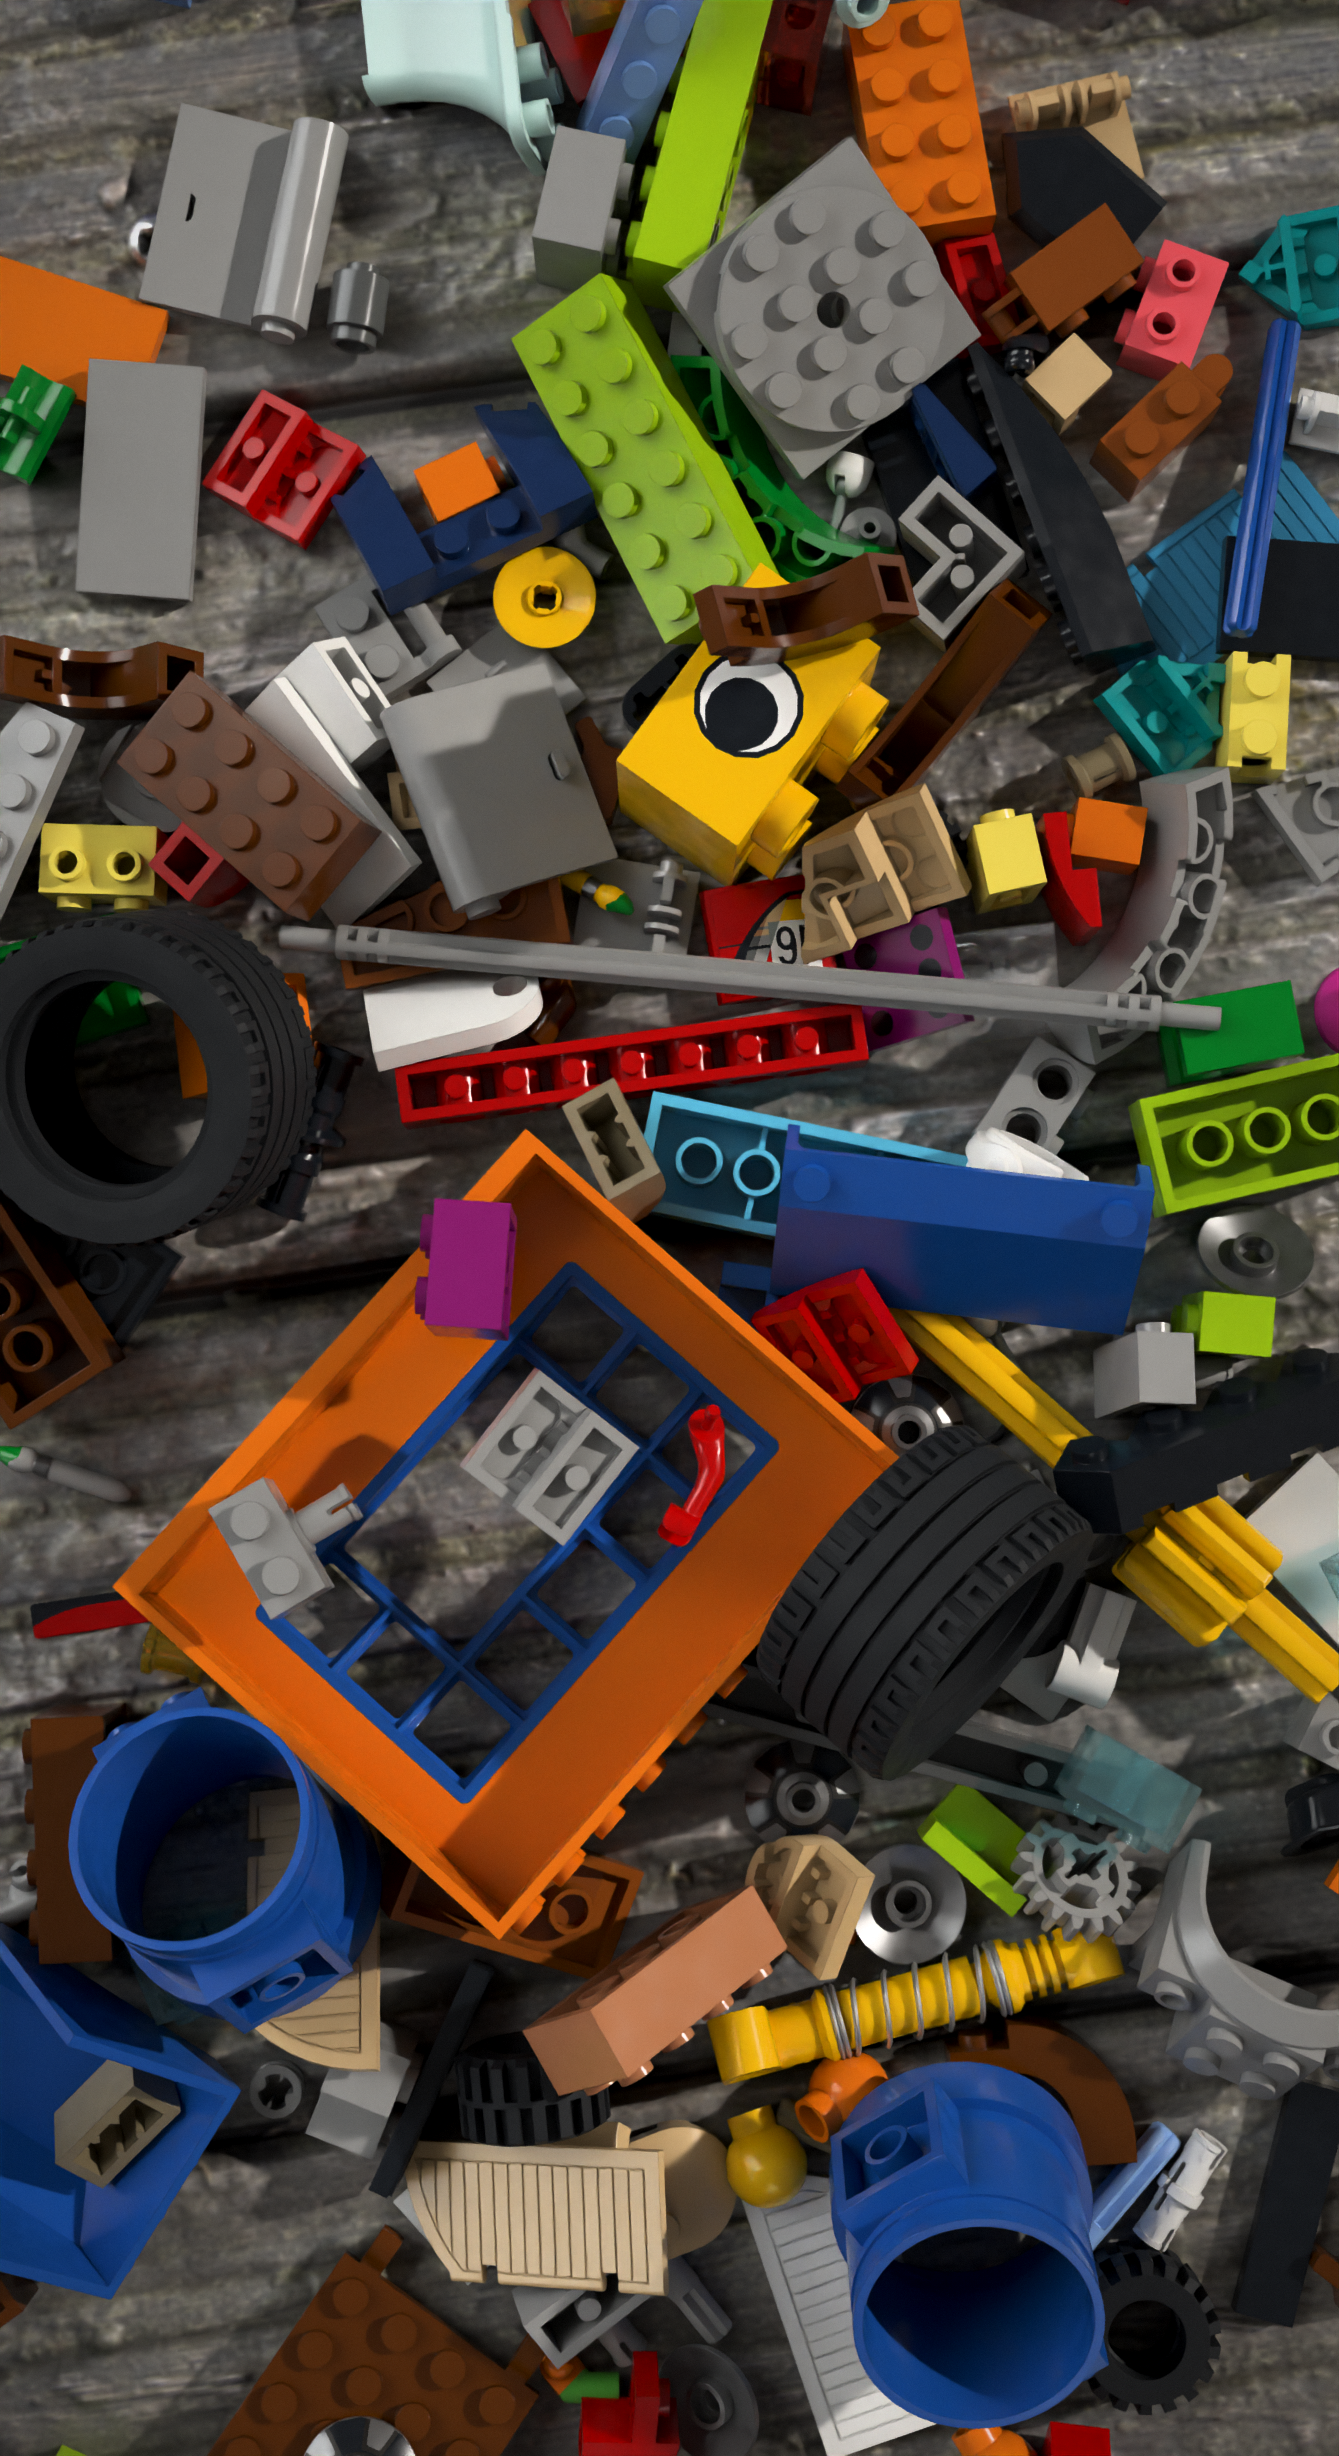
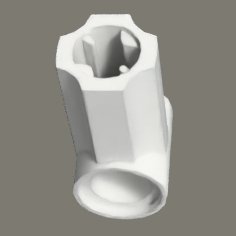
M1087 1582L1067 1638L1059 1642L1053 1653L1045 1677V1689L1097 1709H1103L1111 1697L1117 1681L1120 1663L1116 1658L1137 1601Z

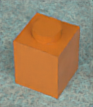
M476 441L413 471L418 490L435 525L500 495V491L508 487L494 455L484 459Z
M1079 797L1071 808L1070 813H1067L1072 866L1086 869L1097 868L1098 871L1130 876L1140 864L1148 808Z

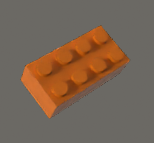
M914 0L889 4L883 16L871 26L858 29L849 27L844 23L841 48L858 147L896 205L916 223L933 251L937 249L943 240L974 235H991L997 213L960 0Z

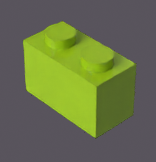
M1211 1291L1182 1295L1181 1305H1174L1170 1322L1172 1332L1194 1333L1195 1355L1217 1357L1225 1355L1238 1359L1269 1358L1272 1354L1276 1297Z

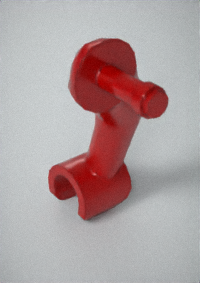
M714 1404L707 1406L706 1409L695 1411L689 1418L688 1428L699 1470L695 1486L683 1507L671 1502L657 1530L659 1537L678 1547H684L690 1542L704 1512L724 1481L725 1425L720 1416V1408Z

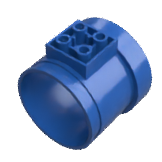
M199 1687L194 1691H184L173 1695L163 1703L160 1710L139 1722H129L115 1728L108 1735L107 1740L92 1748L98 1762L90 1772L77 1797L69 1828L68 1849L72 1876L84 1904L92 1915L105 1928L125 1943L131 1957L154 1983L188 2008L212 2018L226 2020L243 2034H246L272 2018L294 2012L310 2004L325 1994L342 1977L354 1971L352 1965L361 1954L370 1937L380 1905L382 1871L376 1841L364 1817L307 1764L298 1758L275 1732L246 1714L219 1708L202 1687ZM261 1777H283L296 1782L300 1803L298 1839L293 1856L284 1875L262 1904L235 1925L207 1937L187 1941H160L148 1938L143 1925L142 1913L145 1881L156 1850L174 1823L198 1801L224 1786Z
M945 2062L918 2067L887 2080L866 2095L843 2122L839 2132L830 2137L831 2155L829 2161V2191L833 2231L839 2250L848 2265L853 2336L859 2360L873 2384L897 2406L924 2420L950 2427L967 2429L1002 2427L1033 2418L1049 2410L1070 2395L1081 2382L1090 2379L1096 2372L1109 2365L1103 2338L1105 2331L1104 2304L1089 2237L1093 2218L1092 2187L1084 2149L1074 2122L1062 2105L1049 2092L1032 2080L1005 2068L984 2063ZM961 2228H1004L1041 2240L1033 2248L1008 2262L977 2271H931L895 2260L902 2252L922 2240Z

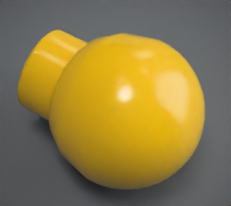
M771 2104L727 2119L726 2121L733 2139L728 2147L725 2159L727 2179L736 2195L746 2203L758 2208H775L792 2200L799 2193L805 2182L808 2165L806 2152L796 2135L784 2126L777 2125Z

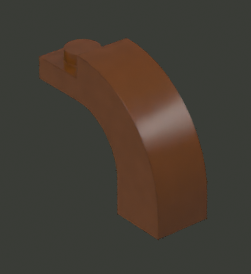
M865 552L827 572L785 585L764 588L710 585L693 594L700 618V632L706 641L709 655L728 656L730 666L772 664L833 650L875 636L920 615L904 556Z
M8 635L0 636V699L20 704L29 702L63 718L88 720L151 719L189 671L204 678L203 652L159 641L126 650L80 651L58 648Z
M1018 2012L1013 2013L1012 2016L1009 2014L1006 2017L1001 2015L1002 2036H994L993 2031L990 2029L973 2028L959 2031L958 2039L944 2040L945 2062H975L994 2065L1016 2073L1037 2077L1054 2087L1063 2097L1066 2112L1074 2122L1080 2135L1087 2166L1137 2163L1134 2122L1125 2095L1098 2053L1070 2029L1044 2017Z

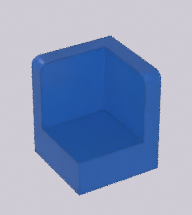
M724 1261L718 1298L757 1331L751 1322L754 1313L778 1300L777 1294H769L772 1268Z

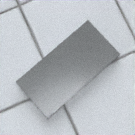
M89 358L75 585L77 593L193 602L207 371L204 367Z

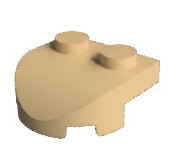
M817 1834L784 1836L774 1842L764 1843L757 1849L747 1870L745 1887L751 1884L754 1886L788 1948L786 1950L820 1981L837 1978L875 1875L838 1842L827 1836Z
M669 2120L657 2123L658 2128L630 2138L628 2148L660 2149L664 2152L668 2260L701 2248L713 2241L727 2225L733 2213L737 2196L727 2179L725 2159L728 2149L716 2134H712L703 2127L691 2124L686 2120Z

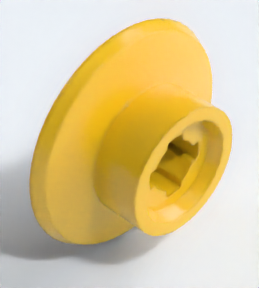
M535 547L510 559L499 572L493 590V606L501 626L517 641L536 648L558 647L575 639L589 624L596 605L594 581L586 566L571 553L554 547ZM539 593L554 594L556 596L555 607L551 610L540 607L536 609L534 607L535 596Z

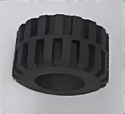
M523 2031L481 2040L465 2048L454 2058L461 2132L465 2138L472 2141L500 2147H521L554 2143L586 2134L605 2123L611 2116L608 2087L592 2096H587L584 2090L558 2096Z
M1129 2240L1116 2242L1118 2252L1108 2255L1103 2246L1094 2251L1093 2254L1097 2260L1095 2266L1104 2304L1105 2331L1103 2338L1109 2365L1096 2372L1087 2380L1091 2391L1101 2400L1108 2396L1113 2408L1123 2412L1127 2411L1130 2403L1134 2404L1138 2415H1152V2405L1161 2404L1164 2413L1176 2410L1177 2407L1174 2399L1184 2395L1187 2401L1190 2402L1199 2394L1194 2386L1196 2381L1200 2379L1208 2384L1214 2374L1208 2359L1219 2360L1221 2345L1215 2337L1216 2334L1221 2333L1220 2321L1213 2310L1215 2306L1191 2267L1187 2263L1183 2265L1178 2255L1168 2248L1165 2252L1160 2253L1141 2240L1139 2250H1135ZM1152 2300L1163 2303L1171 2308L1169 2328L1164 2337L1153 2347L1139 2352H1128L1108 2343L1110 2325L1117 2313L1125 2306L1136 2301Z

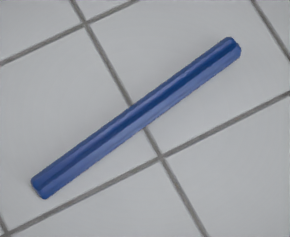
M1277 318L1273 320L1271 327L1267 331L1223 630L1226 635L1241 639L1251 638L1258 625L1301 335V327L1295 320L1287 321L1284 318Z

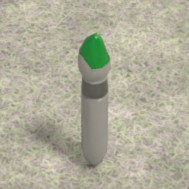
M0 1445V1461L16 1472H33V1474L49 1479V1481L113 1502H125L133 1497L129 1487L110 1476L55 1459V1457L38 1454L30 1447Z

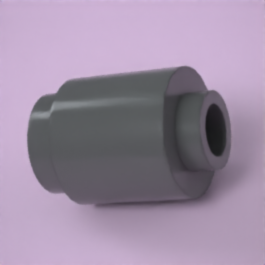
M349 262L345 269H339L334 272L326 329L331 333V346L340 351L359 355L372 354L375 352L376 342L383 339L390 282L380 275V269L375 265L365 262Z

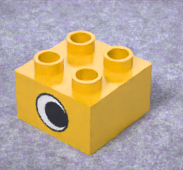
M760 562L743 587L764 588L789 584V582ZM867 638L844 647L799 659L756 666H730L728 656L709 655L706 641L703 640L616 760L620 812L724 886L736 885L750 865L773 881L793 857L813 825L808 818L816 807L819 798L805 788L815 774L819 772L837 785L847 770L859 759L880 733V729L876 727V724L890 701L872 689L870 684L881 647Z

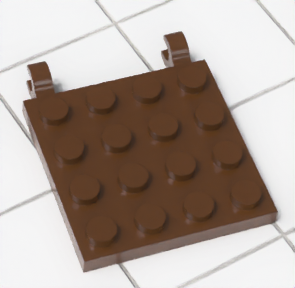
M385 2224L362 2260L350 2251H345L207 2456H304L313 2439L323 2429L338 2420L352 2416H370L390 2423L407 2438L416 2456H500L539 2397V2391L528 2384L527 2381L538 2368L546 2354L530 2334L527 2333L505 2367L382 2276L381 2273L405 2239Z

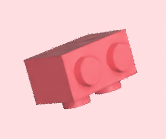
M1167 239L1164 240L1156 259L1145 256V262L1142 264L1136 279L1137 284L1133 287V290L1143 293L1137 311L1129 308L1125 309L1113 342L1123 345L1116 363L1117 366L1157 381H1161L1181 361L1190 369L1229 266V262Z

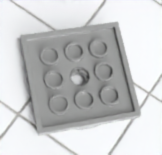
M852 136L844 138L662 286L798 480H804L871 424L887 417L900 408L912 396L911 391L920 382L926 381L981 336L976 325L941 274L934 251L925 235L916 223L896 205ZM829 292L844 300L842 302L844 307L843 318L840 321V325L833 328L824 326L817 315L819 300Z

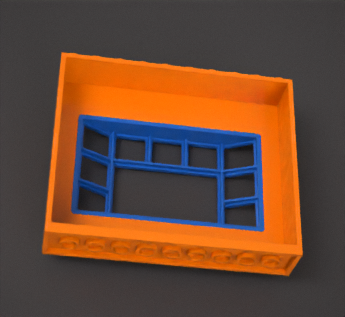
M527 1129L520 1134L462 1199L511 1203L517 1217L508 1341L434 1336L424 1325L425 1320L420 1319V1314H415L418 1276L428 1277L430 1260L425 1258V1252H421L419 1246L112 1586L258 1721L275 1732L294 1754L498 1940L510 1928L517 1935H520L543 1908L542 1905L546 1899L540 1893L551 1880L561 1888L585 1860L584 1856L587 1853L580 1847L591 1834L594 1833L601 1840L606 1837L626 1813L625 1809L627 1807L621 1802L633 1786L643 1793L667 1766V1760L661 1754L673 1740H678L684 1746L706 1722L708 1717L701 1708L714 1693L717 1692L725 1699L742 1681L749 1671L741 1662L756 1645L759 1647L761 1636L771 1614L792 1579L843 1513L874 1480L900 1458ZM573 1286L583 1292L623 1328V1334L582 1382L574 1379L532 1341L534 1333ZM637 1345L644 1346L689 1387V1392L647 1440L642 1439L597 1399L599 1390ZM522 1355L535 1368L542 1371L582 1404L593 1410L635 1443L639 1449L566 1544L562 1546L557 1542L463 1650L457 1651L346 1551V1544L513 1357ZM703 1403L717 1405L721 1410V1415L755 1445V1451L717 1495L713 1497L690 1542L684 1547H678L673 1544L652 1568H646L601 1528L600 1521L645 1470H651L686 1501L695 1485L663 1458L662 1450ZM262 1477L274 1480L289 1508H293L295 1512L336 1489L339 1484L344 1483L353 1499L332 1510V1514L353 1502L354 1504L357 1503L363 1518L358 1521L355 1520L316 1543L317 1550L315 1553L324 1568L328 1564H334L379 1605L378 1613L334 1658H328L284 1617L270 1620L210 1515L209 1508ZM583 1540L591 1541L628 1574L636 1584L635 1588L589 1639L582 1637L538 1597V1591ZM522 1610L529 1612L573 1652L571 1661L526 1710L521 1709L475 1666L480 1656ZM394 1622L403 1626L445 1666L444 1671L400 1718H394L347 1674L349 1668ZM459 1681L465 1682L510 1723V1730L467 1778H460L419 1741L413 1733L414 1729Z

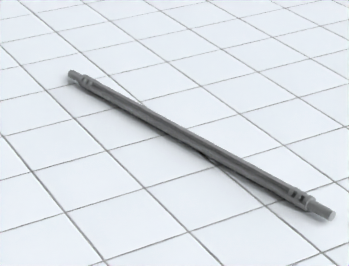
M341 924L337 930L282 925L279 933V946L281 949L335 953L336 958L340 960L1158 1032L1159 1026L1219 1031L1222 1014L1221 1007L1162 1002V996Z

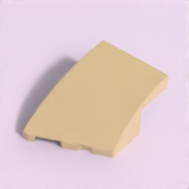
M926 783L909 788L868 806L831 826L804 844L802 847V874L805 877V890L802 893L801 912L805 913V930L801 958L804 964L851 950L857 939L909 923L915 912L968 895L973 885Z

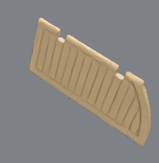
M297 1787L249 1793L248 1841H265V1856L248 1858L246 1917L271 1894L280 1882L293 1856L300 1826V1803ZM364 1817L374 1836L380 1856V1831ZM380 1905L370 1937L361 1954L352 1965L354 1971L342 1977L325 1994L310 2004L294 2012L272 2018L254 2029L274 2045L309 2063L335 2070L380 2072Z
M420 2138L405 2171L407 2187L422 2229L435 2253L450 2272L451 2281L485 2283L487 2280V2265H497L498 2283L501 2285L604 2292L607 2287L606 2273H618V2290L620 2293L668 2295L669 2271L663 2150L552 2144L500 2147L485 2145L475 2141Z

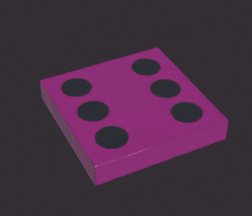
M947 908L931 909L914 915L909 923L857 939L851 950L843 952L847 969L965 979ZM862 1005L868 1052L881 1051L975 1021L974 1015Z

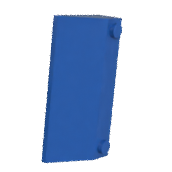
M788 1124L769 1294L787 1296L824 1279L863 1268L887 1308L1123 1335L1145 1252L1155 1194L1150 1166L1137 1164L1134 1186L825 1151L803 1148L798 1143L800 1125Z

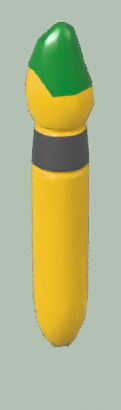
M584 870L560 876L563 885L595 901L600 908L608 912L628 916L634 913L632 900L620 888L607 885Z

